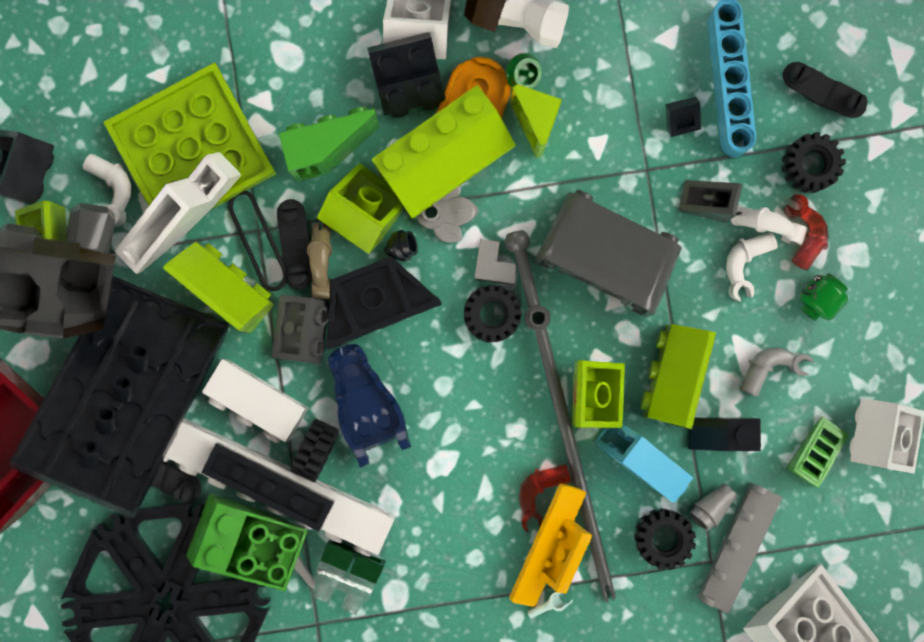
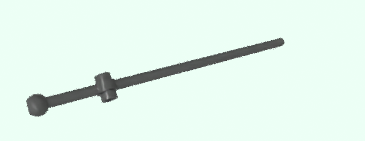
M524 230L514 231L506 235L505 245L510 252H514L528 305V310L524 316L525 323L535 332L574 487L586 492L580 510L585 530L593 535L589 545L603 599L608 602L605 589L608 585L612 600L614 601L616 595L546 328L550 323V313L545 307L540 305L526 251L530 244V237ZM535 312L542 315L543 319L540 324H535L532 320Z

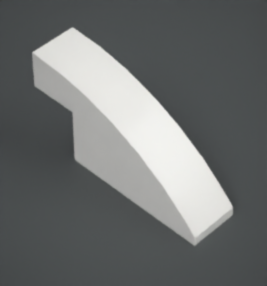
M220 152L206 155L189 178L165 185L114 252L135 274L141 273L178 242L216 205L241 176L240 172Z

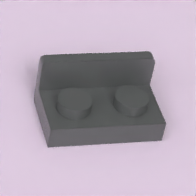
M280 295L271 358L320 364L325 349L324 336L329 316V302L314 298Z

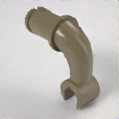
M316 223L312 226L311 242L307 245V254L310 258L313 278L312 298L331 300V278H328V261L332 255V246L330 244L332 229L322 223V229L319 230L320 225Z

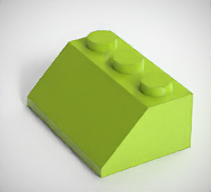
M195 241L164 265L163 269L238 331L251 334L275 305L269 300V297L272 295L269 291L258 283L254 286L249 284L244 279L247 274L233 262L228 266L221 261L220 258L223 254L210 243L203 246Z
M675 324L666 325L665 330L660 329L656 340V348H660L657 361L652 360L648 371V378L652 379L649 392L644 391L640 402V409L644 410L642 417L692 429L716 332Z

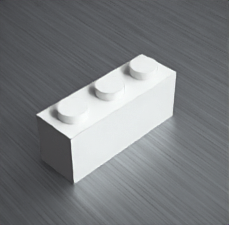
M228 359L220 361L202 393L209 396L208 403L222 411L226 407L237 413L235 419L249 427H252L253 424L264 429L262 435L278 444L281 440L284 442L290 441L309 409L306 405Z

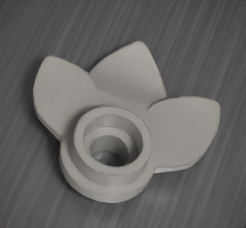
M461 186L431 206L437 210V215L434 218H428L425 215V211L416 217L421 226L433 229L436 236L444 242H460L462 240L460 226L470 222L479 212L478 207L473 202L464 197H459Z

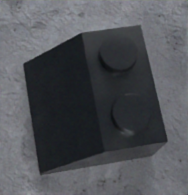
M0 130V196L28 205L36 203L44 191L43 180L46 171L50 169L54 160L52 153L54 145L20 132Z

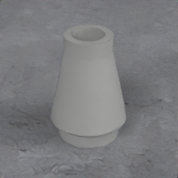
M722 484L719 488L692 505L693 509L689 514L701 528L709 531L712 527L717 528L737 496L730 487Z

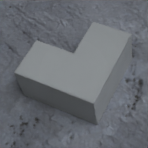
M480 239L474 280L514 285L517 264L497 261L500 242Z

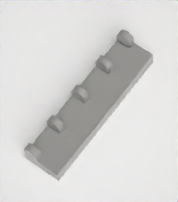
M750 482L697 598L700 601L729 614L783 497Z

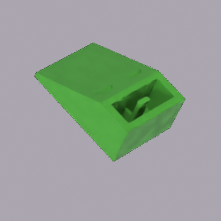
M358 107L350 110L349 115L337 118L336 115H327L317 119L318 123L305 126L304 123L287 126L286 131L279 133L288 171L297 182L328 175L380 128L375 109L368 110L367 107Z
M209 494L186 556L193 567L286 591L308 529L245 504Z

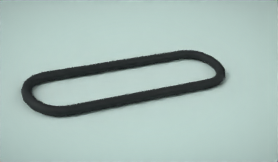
M245 190L229 200V213L260 283L269 291H278L287 282V269L252 193ZM239 195H246L250 198L283 272V279L278 286H269L265 282L233 209V202Z

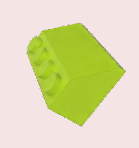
M477 84L373 157L372 161L407 213L414 219L515 148L516 144L497 110Z

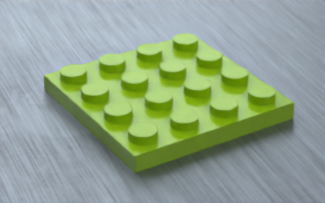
M215 62L103 122L148 206L151 205L166 184L189 178L206 155L220 152L240 172L241 176L213 208L277 174Z

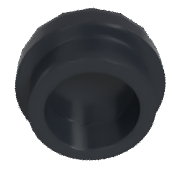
M395 231L387 241L384 252L398 261H409L418 252L416 238L411 231Z

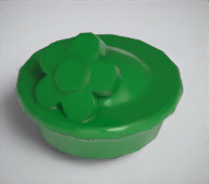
M520 53L514 56L506 68V79L511 88L520 84L533 89L542 77L539 61L529 53Z

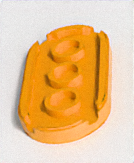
M475 57L464 63L462 62L453 70L444 91L446 100L440 102L436 113L478 84L502 119L511 91V87L506 79L505 70L499 63L486 57Z

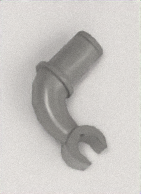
M779 347L767 348L759 352L752 360L749 359L748 362L751 364L740 390L758 397L768 372H772V368L775 365L788 366L792 373L805 376L809 374L801 371L798 363L802 360L812 363L814 361L812 357L806 354L792 353Z

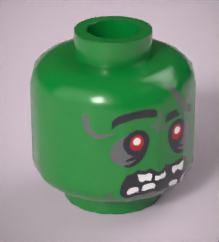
M827 273L825 276L815 275L799 293V299L804 304L801 310L814 321L819 317L824 320H832L848 302L846 294L848 288L830 273Z

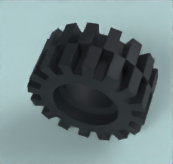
M815 132L812 135L808 133L793 142L786 149L785 152L787 153L782 157V162H785V165L782 166V173L787 172L788 174L785 177L786 181L789 182L791 180L794 183L792 187L794 189L800 187L802 188L801 192L804 193L809 191L815 193L836 183L839 180L838 177L844 172V169H841V167L846 164V159H841L844 150L843 148L840 150L836 148L839 144L836 139L831 142L829 140L830 135L820 136V132ZM807 152H817L822 156L824 168L820 174H810L803 168L802 159Z
M492 284L478 288V290L470 295L464 308V320L468 330L477 339L489 343L507 339L516 331L521 321L522 313L519 300L516 299L512 291H508L501 285L494 286ZM487 302H497L505 311L504 320L497 326H488L480 318V309Z
M314 419L305 434L303 442L300 444L290 471L312 482H316L328 460L340 429Z
M660 508L659 511L655 509L649 511L650 514L648 516L644 515L641 518L642 522L640 524L637 523L636 526L637 534H634V540L637 543L635 545L637 550L649 564L656 566L658 569L664 570V568L672 570L675 569L676 565L683 566L686 564L684 560L692 557L690 552L696 547V543H694L696 534L692 531L693 526L685 517L673 510ZM661 527H671L677 536L676 544L668 551L658 550L653 543L654 533Z

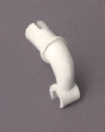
M89 154L84 161L83 170L106 181V185L113 188L112 202L104 207H108L114 213V227H120L126 222L127 216L124 209L131 197V183L128 175L123 170L121 164L114 165L94 154Z
M738 206L736 213L740 214L731 219L732 224L735 226L755 228L757 232L762 233L770 231L781 234L782 241L788 244L793 241L800 246L803 244L807 227L792 223L787 218L770 211L766 207L752 209Z
M767 232L747 240L739 239L727 256L726 270L731 282L728 291L734 301L741 302L738 295L741 287L745 289L747 297H753L754 287L749 281H745L743 268L746 262L752 261L753 257L777 249V241L772 232Z

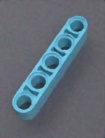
M720 0L709 14L707 26L720 146L725 155L736 158L742 156L754 146L756 142V129L743 10L736 0ZM718 12L727 13L731 18V22L722 21L719 18ZM722 43H730L734 48V53L725 52L722 48ZM725 73L734 74L738 81L737 84L728 83ZM728 104L738 105L741 115L735 116L731 114ZM732 134H738L743 138L744 147L734 145Z

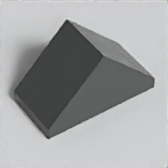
M686 180L678 210L725 223L736 216L743 185L740 183Z

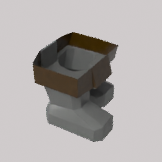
M79 203L71 208L65 241L44 239L36 227L7 223L0 228V329L21 334L68 338L104 328L116 256L109 254L115 216L108 207Z

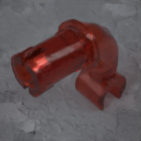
M794 194L790 199L798 203L799 209L795 210L787 204L783 208L784 213L790 218L800 217L806 222L809 232L805 235V242L791 261L800 269L807 271L823 249L827 250L829 247L828 225L823 216L809 207L805 196Z
M566 464L541 471L536 468L535 472L528 475L521 484L518 495L522 511L520 522L527 533L529 532L526 523L532 516L538 520L539 528L543 522L540 513L536 510L535 500L537 494L544 493V489L559 486L561 483H571Z

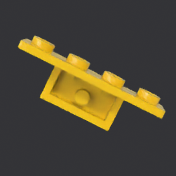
M562 483L559 484L510 593L509 599L513 603L535 607L546 583L558 593H567L593 536L574 521L586 496L584 490Z

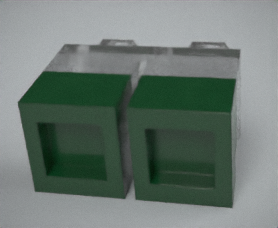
M329 539L313 579L317 581L313 597L329 603L334 590H340L347 593L341 609L356 615L363 606L364 601L368 602L386 561L373 555L366 556L358 553L349 576L346 578L356 551L347 544Z

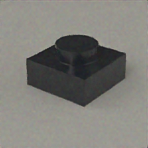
M697 97L665 104L667 131L671 137L701 130L700 102Z

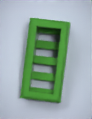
M820 416L786 469L810 486L819 488L849 434L823 416ZM823 429L836 436L834 442L821 434ZM817 440L829 447L827 452L815 445ZM811 450L822 457L820 463L809 456ZM805 461L816 468L813 473L803 467Z

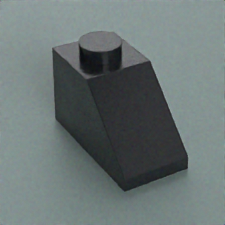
M695 417L692 429L688 428V449L761 451L760 418Z

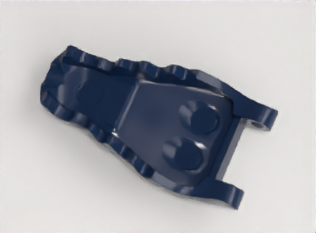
M348 344L332 352L328 357V362L335 380L339 426L360 468L370 464L366 451L394 439L398 440V445L402 451L410 448L411 444L401 408L394 396L384 386L380 377L371 368L363 349L357 344Z

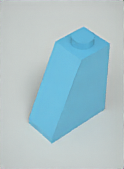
M623 424L622 428H604L593 442L672 503H675L679 496L686 491L688 484L693 479L691 475L644 437Z

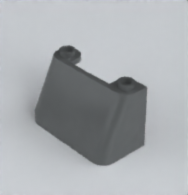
M576 190L575 193L569 192L534 262L547 269L549 266L554 269L559 266L557 272L561 274L566 273L620 300V303L624 305L632 302V311L644 317L654 315L682 250V247L677 244L679 239L666 232L658 234L593 202V196L584 191Z

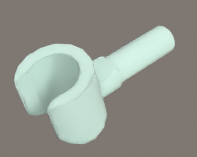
M555 591L550 595L548 601L527 611L528 616L533 618L552 609L563 611L572 604L573 599L565 603L559 597L562 593Z

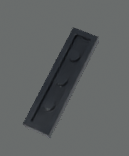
M219 442L215 444L201 471L202 474L318 532L322 529L335 503V500Z

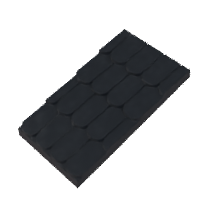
M113 276L104 328L82 334L78 337L12 456L10 467L134 519L178 433L182 421L224 342L229 324Z

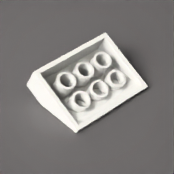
M822 564L816 565L762 607L743 628L753 642H879Z

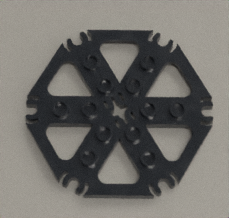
M195 502L141 507L138 509L134 519L125 515L122 517L119 513L112 514L110 517L115 523L113 530L108 529L104 522L92 530L61 598L75 599L61 605V609L70 608L74 611V618L64 620L62 626L72 627L76 624L77 628L64 631L71 642H93L91 639L93 628L138 624L130 642H168V639L171 642H216L199 617L245 612L249 617V624L241 642H255L270 607L259 608L257 605L264 606L271 601V597L263 598L257 593L259 587L266 586L237 578L194 582L200 569L191 565L186 554L202 515L204 504L197 505L193 515H191V511ZM173 517L181 521L182 528L163 568L141 537L139 525L145 520ZM107 551L134 589L92 593L87 589V578L100 552ZM173 588L170 602L174 604V608L169 607L159 617L163 610L161 609L163 604L159 601V598L163 599ZM183 590L184 592H183L181 598H179V595H180L181 591Z

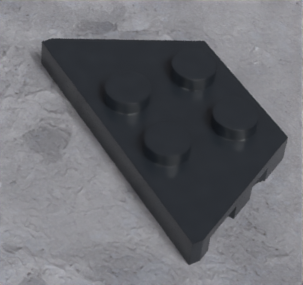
M392 256L332 279L326 347L328 350L441 306L442 303L437 296L430 292Z

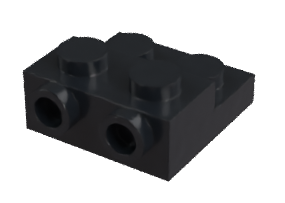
M430 32L367 48L384 116L391 114L394 118H400L407 115L409 109L421 107L424 110H432L439 106L440 101L446 100Z

